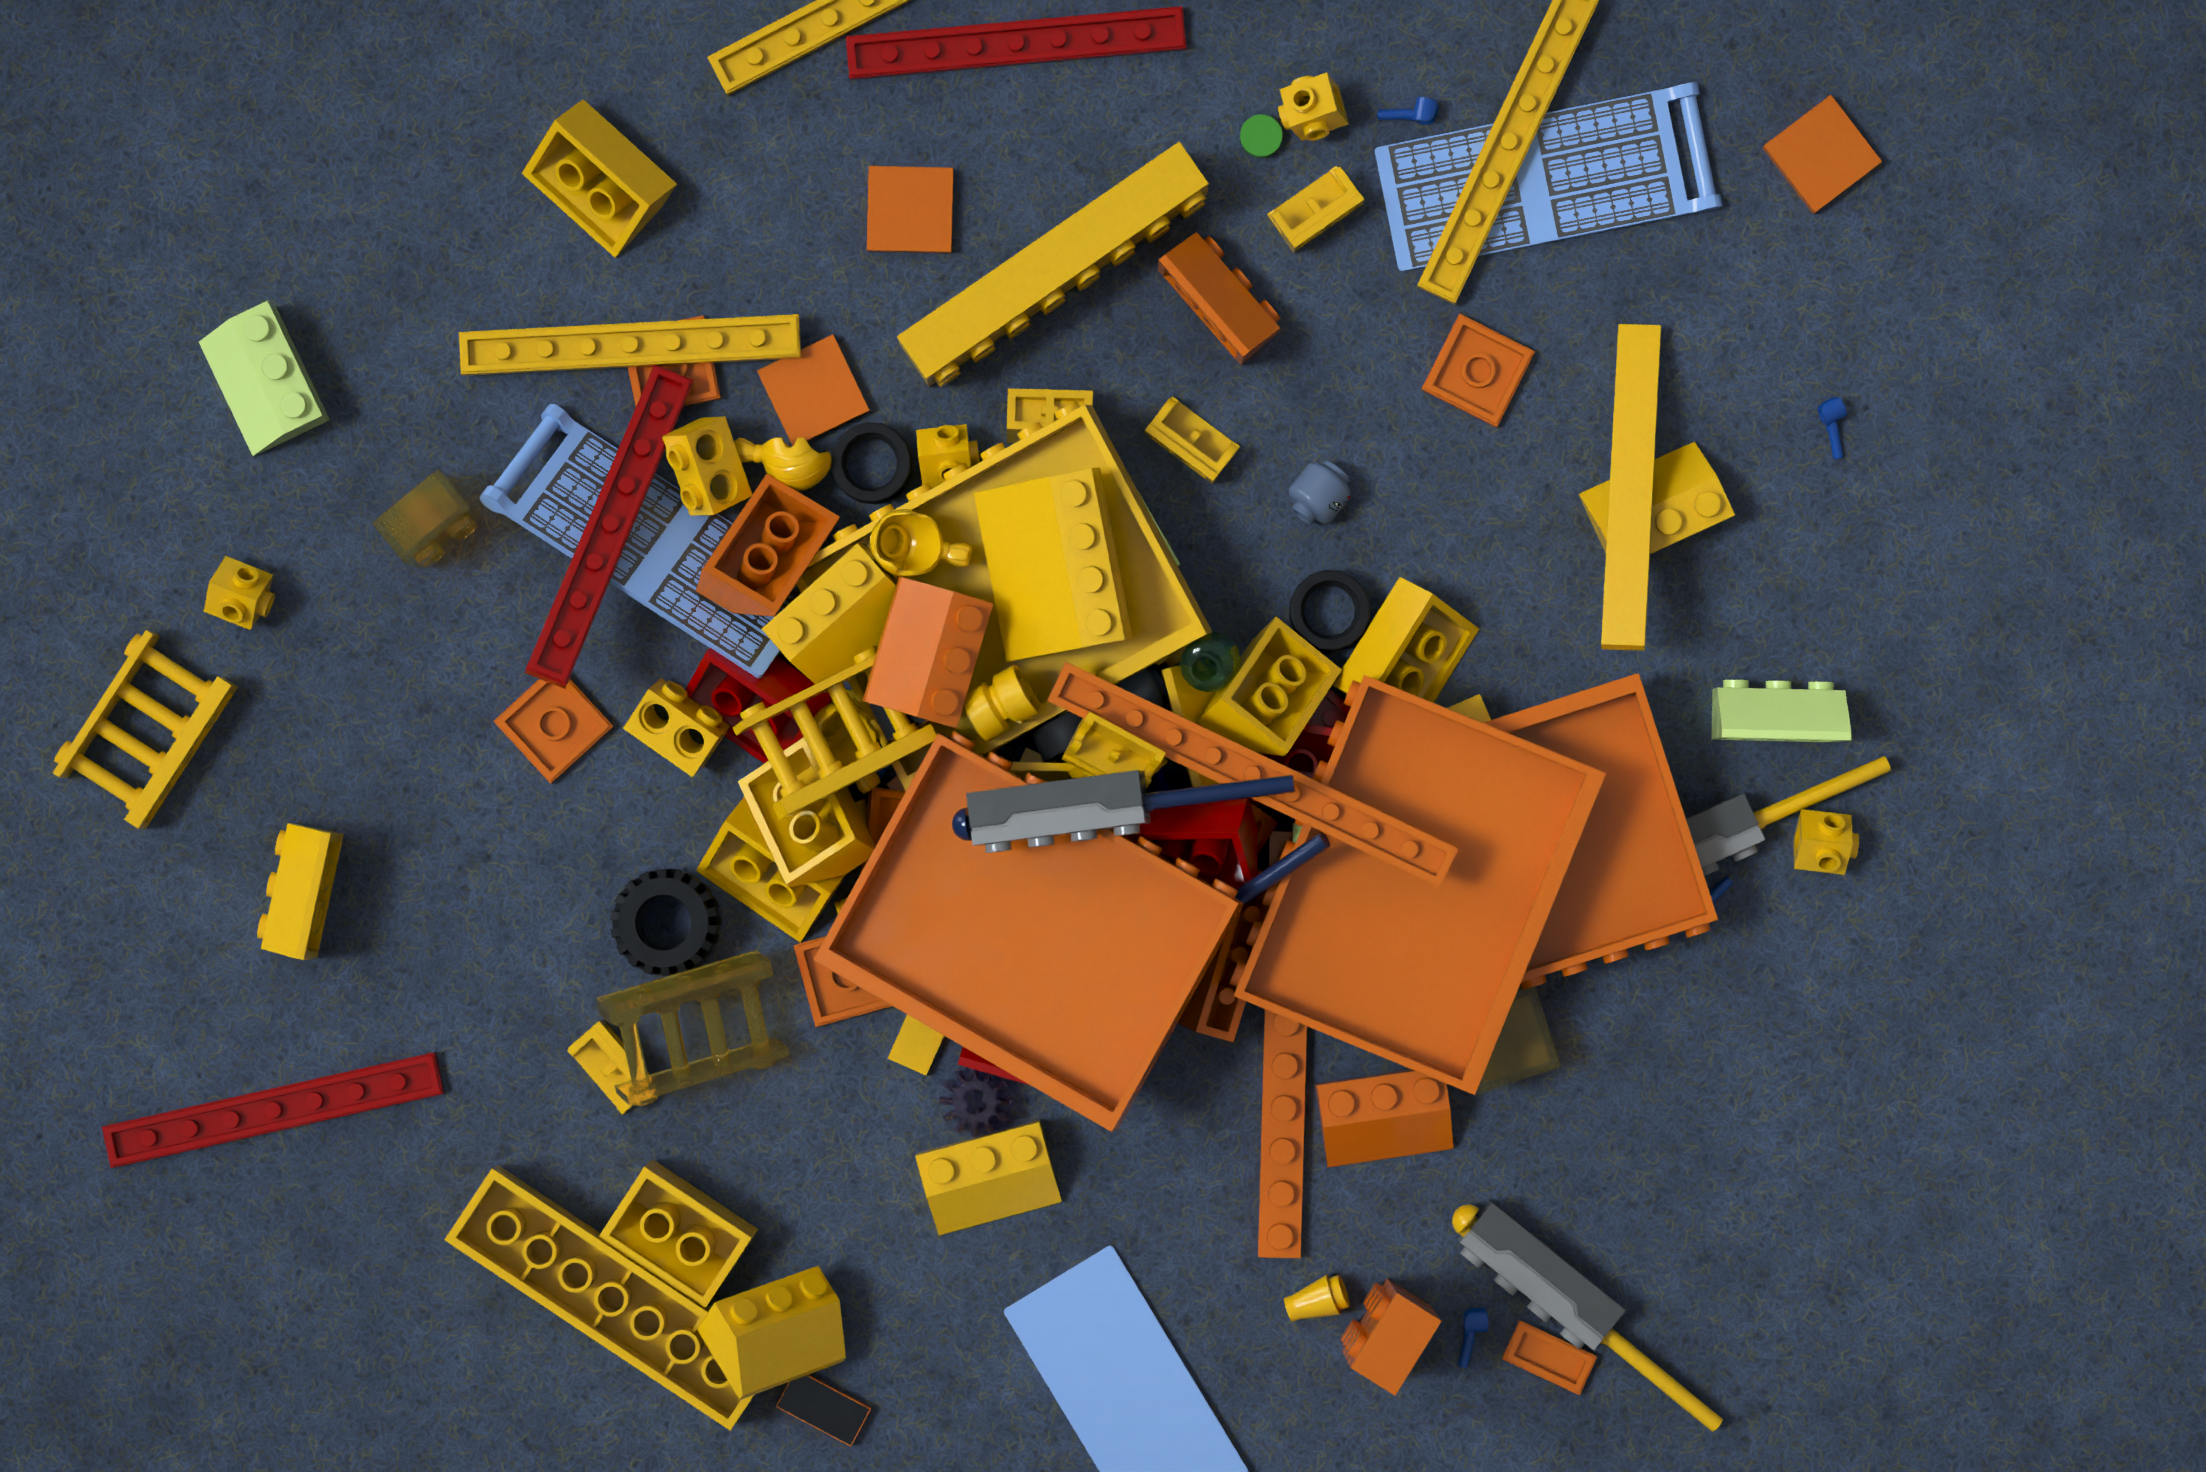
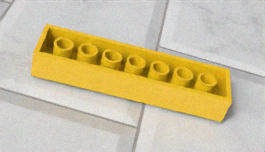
M1179 141L899 334L897 339L900 346L929 387L936 382L940 388L947 385L961 374L959 366L972 358L974 363L980 362L996 350L994 347L996 340L1007 334L1009 339L1018 336L1031 326L1029 318L1038 311L1042 310L1044 315H1047L1066 301L1064 293L1077 286L1079 291L1089 287L1101 277L1099 269L1106 264L1112 262L1114 267L1119 266L1136 253L1134 251L1136 248L1135 244L1144 238L1149 243L1157 240L1170 230L1168 226L1171 223L1170 220L1181 213L1183 218L1186 219L1205 205L1203 201L1206 199L1205 196L1208 192L1209 183Z
M501 1166L493 1167L444 1240L731 1431L754 1395L739 1400L697 1330L711 1306L702 1307L599 1239L600 1232Z

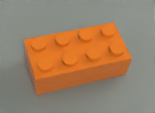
M1387 1278L1382 1286L1377 1282L1372 1286L1363 1301L1367 1311L1360 1322L1355 1319L1351 1320L1340 1341L1343 1342L1344 1348L1342 1352L1351 1369L1396 1396L1442 1321L1428 1303Z

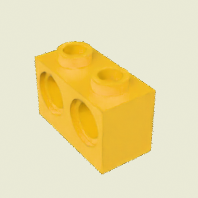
M725 416L699 418L662 436L666 447L667 460L674 469L681 489V500L688 509L690 516L715 515L752 496Z
M660 678L647 690L623 729L685 773L694 777L705 766L731 726L722 721V716L715 709L706 705L701 706L689 698L682 686ZM654 704H659L667 710L669 720L662 719L656 714ZM689 729L699 731L703 736L704 744L694 742L690 737Z

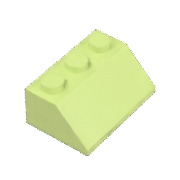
M268 300L228 319L199 341L253 457L330 420L277 307Z
M1723 680V688L1717 687L1712 689L1711 740L1834 743L1851 741V725L1846 690H1834V682H1808V689H1791L1792 681H1766V689L1749 688V680Z

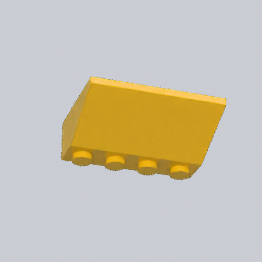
M1088 468L974 492L1006 662L1133 638L1100 468Z

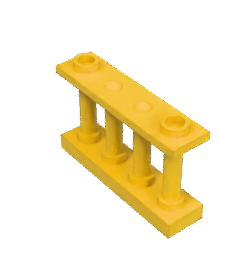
M145 630L143 635L137 633L129 642L124 651V655L128 658L74 741H66L59 749L54 759V762L58 765L53 771V774L59 778H68L72 771L76 770L126 803L125 808L130 810L124 820L138 829H146L238 689L237 685L224 677L217 676L214 682L210 679L205 682L153 648L161 636L149 630ZM143 663H146L196 696L195 701L199 705L191 717L185 715L182 718L130 684ZM120 698L173 732L172 737L176 740L167 753L164 751L156 752L107 720ZM97 734L149 767V773L152 774V777L144 789L141 787L133 788L83 755Z
M876 646L854 656L855 665L773 706L766 708L764 703L761 702L740 713L742 721L732 728L737 736L752 728L783 788L780 790L783 798L772 805L779 820L931 745L937 735L931 724L918 729L916 723H910L905 713L883 707L896 731L892 734L895 742L881 748L878 741L874 743L843 683L864 672L869 679L877 653ZM828 691L858 749L855 752L858 760L845 767L840 760L836 762L806 704V701ZM788 710L791 711L821 769L817 772L820 779L807 786L803 779L798 781L767 721Z

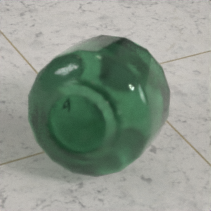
M1212 631V633L1187 645L1180 661L1182 676L1189 685L1200 691L1212 692L1222 689L1228 685L1238 670L1240 662L1238 647L1224 633Z

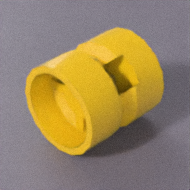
M1016 665L994 675L991 686L982 682L969 689L964 702V708L969 719L986 742L1010 731V722L1014 721L1022 724L1041 714V707L1031 684Z

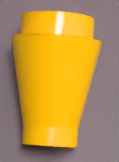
M1326 1274L1295 1294L1285 1297L1284 1304L1290 1320L1294 1322L1300 1319L1341 1315L1343 1309L1350 1307V1300L1341 1276L1330 1277Z

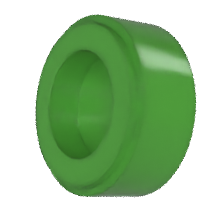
M1264 114L1254 115L1247 119L1241 128V146L1252 157H1270L1276 153L1281 145V126L1271 116Z

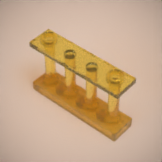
M754 950L597 997L596 1002L599 1014L611 1025L620 1026L631 1081L615 1085L616 1093L628 1105L644 1106L655 1102L657 1096L751 1067L755 1069L768 1068L775 1065L777 1059L790 1056L786 1045L776 1037L768 1038L757 986L761 984V980L773 977L770 960L758 950ZM736 988L741 990L752 1044L728 1051L717 998L721 996V992ZM696 1000L701 1002L712 1056L688 1063L677 1010L680 1009V1004ZM656 1012L661 1015L672 1068L648 1075L637 1022L640 1020V1016Z

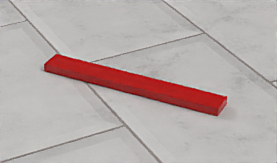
M1183 6L846 36L849 79L856 80L1186 50Z
M655 364L653 365L525 669L526 674L566 689L666 450L662 436L674 430L694 380Z
M436 1052L106 1125L102 1126L110 1168L436 1096L445 1092Z

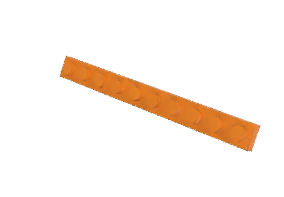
M1065 662L1047 700L1082 718L1090 711L1166 752L1164 757L1220 784L1293 775L1295 792L1252 797V799L1439 888L1459 849L1068 662Z
M1272 832L1269 837L1268 868L1280 860L1287 841H1292L1293 832ZM1264 1009L1258 1257L1301 1258L1307 1026Z

